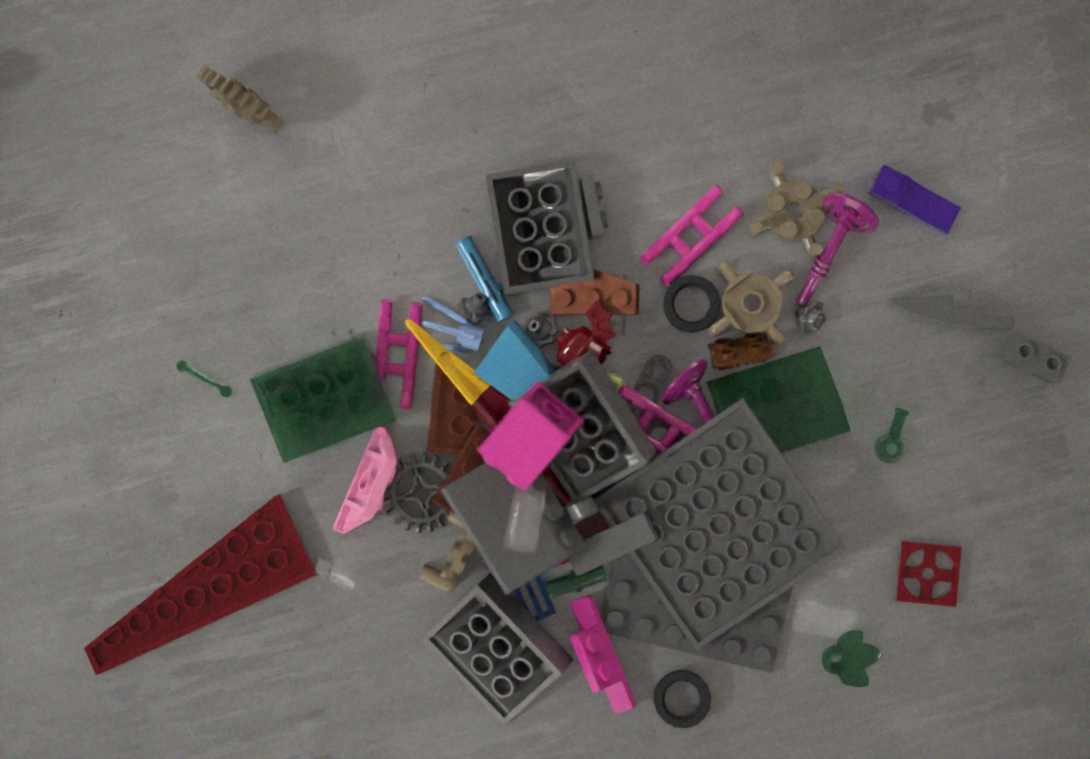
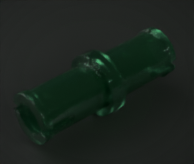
M603 565L579 576H576L572 569L569 570L570 574L544 581L550 600L573 591L579 593L583 591L582 588L608 581Z

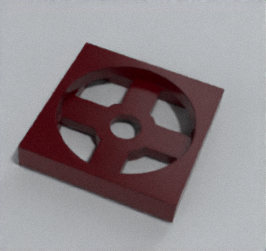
M901 541L895 601L956 607L962 547ZM924 549L923 563L918 567L905 565L911 554L917 550ZM936 551H942L949 557L952 562V570L939 569L935 565ZM926 568H931L934 572V576L930 580H926L922 576V572ZM904 578H914L921 583L919 597L910 593L904 583ZM937 581L951 582L950 589L945 595L937 599L932 598L933 584Z

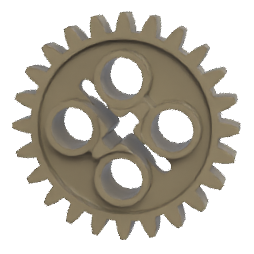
M204 65L196 76L201 83L212 90L210 94L223 103L225 108L251 124L261 125L272 133L277 134L285 123L277 114L270 110L271 106L258 97L257 93L229 75L222 76Z

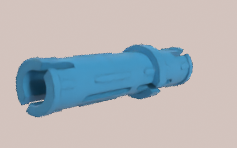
M471 235L455 243V247L458 249L481 294L486 296V302L497 319V323L514 315L501 292L503 290L501 284L496 283ZM470 255L473 256L483 276H481V274L479 273ZM485 282L488 283V285H489V287H490V289H491L493 295L495 296V298H496L497 301H498V304H497L496 301L494 300V298H493V296H492V294H491L490 290L488 289V287H487V285H486Z

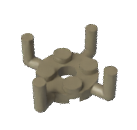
M779 161L774 162L769 172L776 188L767 199L764 213L765 219L753 222L748 229L749 234L757 236L771 230L775 235L783 239L803 241L808 254L811 257H817L823 252V246L820 243H816L813 234L818 231L824 221L823 200L828 194L843 193L844 186L841 183H835L831 188L819 193L807 182H787L782 172L784 170L783 163ZM791 203L799 204L803 209L802 217L796 220L791 219L786 212L787 206Z
M722 261L717 266V272L720 275H724L729 282L721 299L724 317L708 329V335L716 338L731 326L744 333H759L765 330L770 336L773 346L778 347L785 342V336L776 326L775 322L779 318L782 308L780 289L793 280V272L785 270L773 280L757 273L738 275L729 262ZM750 294L756 295L760 300V307L754 312L748 311L743 305L744 298Z
M451 509L447 520L463 527L458 537L463 542L456 541L448 557V560L453 562L446 561L442 572L425 564L418 577L445 592L453 591L475 546L453 509Z

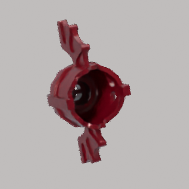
M597 299L586 312L593 331L587 326H581L573 330L565 327L555 339L559 344L556 359L561 365L565 366L590 350L593 351L600 364H603L607 360V355L615 351L606 343L607 340L616 336V333L610 326L613 313L603 307L601 299ZM552 364L556 370H559L563 367Z

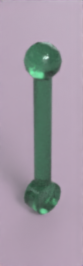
M180 360L176 363L178 371H185L220 391L223 397H229L232 394L230 386L218 384L190 368L186 361Z

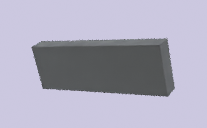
M644 511L583 539L587 546L568 559L576 576H579L656 541L658 536Z

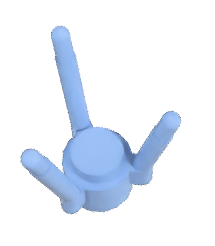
M428 297L422 298V301L465 325H460L458 330L430 321L423 322L425 327L457 336L455 342L460 343V345L442 344L449 351H460L469 354L470 349L478 351L484 331L483 328L477 327V323L471 324L467 322L463 316Z

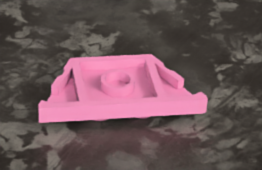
M376 423L334 523L333 530L345 534L374 518L375 513L381 509L384 502V491L387 484H390L395 476V465L397 463L388 427Z

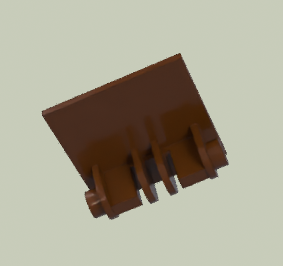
M747 333L743 338L738 339L720 338L715 340L714 343L707 344L711 354L712 369L718 368L719 371L734 368L733 364H736V367H740V363L744 362L745 366H747L749 361L751 364L766 362L768 358L775 357V352L766 333Z

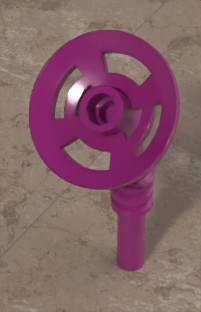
M831 193L824 198V211L836 222L837 227L821 256L816 257V261L812 264L813 267L809 270L811 274L796 299V303L800 306H807L821 279L826 278V274L830 271L829 268L833 266L831 261L847 232L872 233L877 229L879 225L878 216L863 201L843 193ZM834 204L835 206L833 207L832 211H830L829 206ZM866 223H869V227L866 228V229H863L864 226H865V224H866Z
M700 359L688 366L673 380L665 390L661 402L664 405L679 401L685 396L689 400L693 399L705 424L713 419L714 415L704 393L701 391L702 386L699 384L708 365L705 359Z

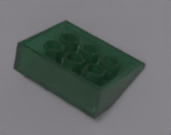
M365 332L253 374L250 378L283 463L396 420L376 358Z
M820 346L706 382L716 415L744 398L781 453L851 431L842 401Z

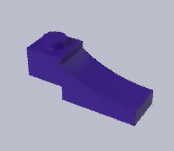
M885 164L880 168L868 192L869 195L893 206V209L946 235L949 233L961 209L960 206L928 190L912 180L911 177Z

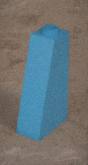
M513 319L474 373L506 397L513 400L531 388L537 381H542L557 370L521 325Z

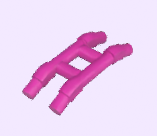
M717 184L640 256V260L645 265H649L670 244L683 256L661 277V282L667 287L677 280L744 215L743 210L735 206L714 228L701 216L724 193ZM691 224L704 235L692 249L679 236Z
M382 299L370 405L374 407L382 405L385 374L403 376L400 408L410 410L414 394L419 341L409 328L408 335L390 333L393 300ZM412 302L409 319L421 327L423 304ZM389 345L406 346L405 364L387 363Z
M622 385L618 389L623 399L644 410L638 423L656 449L657 454L660 455L672 447L680 433L688 436L697 429L627 386ZM655 417L670 426L662 441L646 433Z

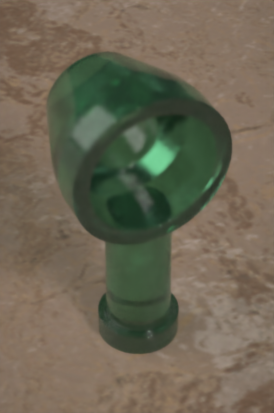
M897 407L894 410L895 415L889 433L880 436L874 444L876 457L881 462L888 464L899 461L905 450L900 435L906 417L909 416L910 412ZM889 443H893L896 446V451L892 455L886 451V446Z

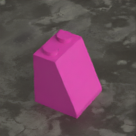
M537 381L520 398L479 448L478 452L483 455V459L489 465L497 467L506 474L511 484L526 490L584 422V419Z

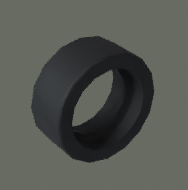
M696 275L680 277L673 282L667 290L663 302L665 316L671 325L680 331L690 333L703 331L713 324L720 312L721 305L719 292L713 283L702 276ZM690 286L702 289L707 294L710 302L709 310L705 317L694 322L685 321L679 317L674 307L675 297L678 292Z
M676 670L667 673L659 680L654 690L653 702L657 714L665 723L675 728H689L698 725L706 718L711 707V694L708 685L699 675L687 670ZM679 681L693 684L700 695V704L697 710L686 717H678L670 713L664 702L667 689L673 683Z

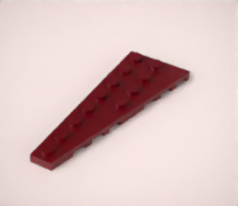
M281 494L274 496L261 508L252 513L241 524L232 529L138 606L129 611L123 618L84 647L95 674H101L317 575Z

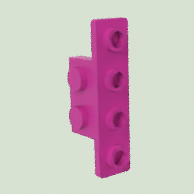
M588 595L570 602L581 632L570 636V639L592 693L605 689L615 714L635 708L636 703L632 691L628 686L621 669V664L617 659L609 634L606 632L593 597Z

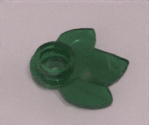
M852 630L842 634L836 645L828 647L823 652L822 664L827 672L839 675L845 685L865 687L869 685L865 668L878 661L882 657V653L874 645L863 643L862 631ZM834 655L842 657L839 662L831 661Z

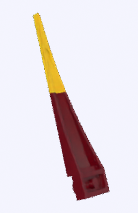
M407 319L405 325L493 432L511 411L512 408L509 404L511 399L477 376L473 368L454 355L415 322ZM547 464L541 471V474L562 507H565L571 501V498Z

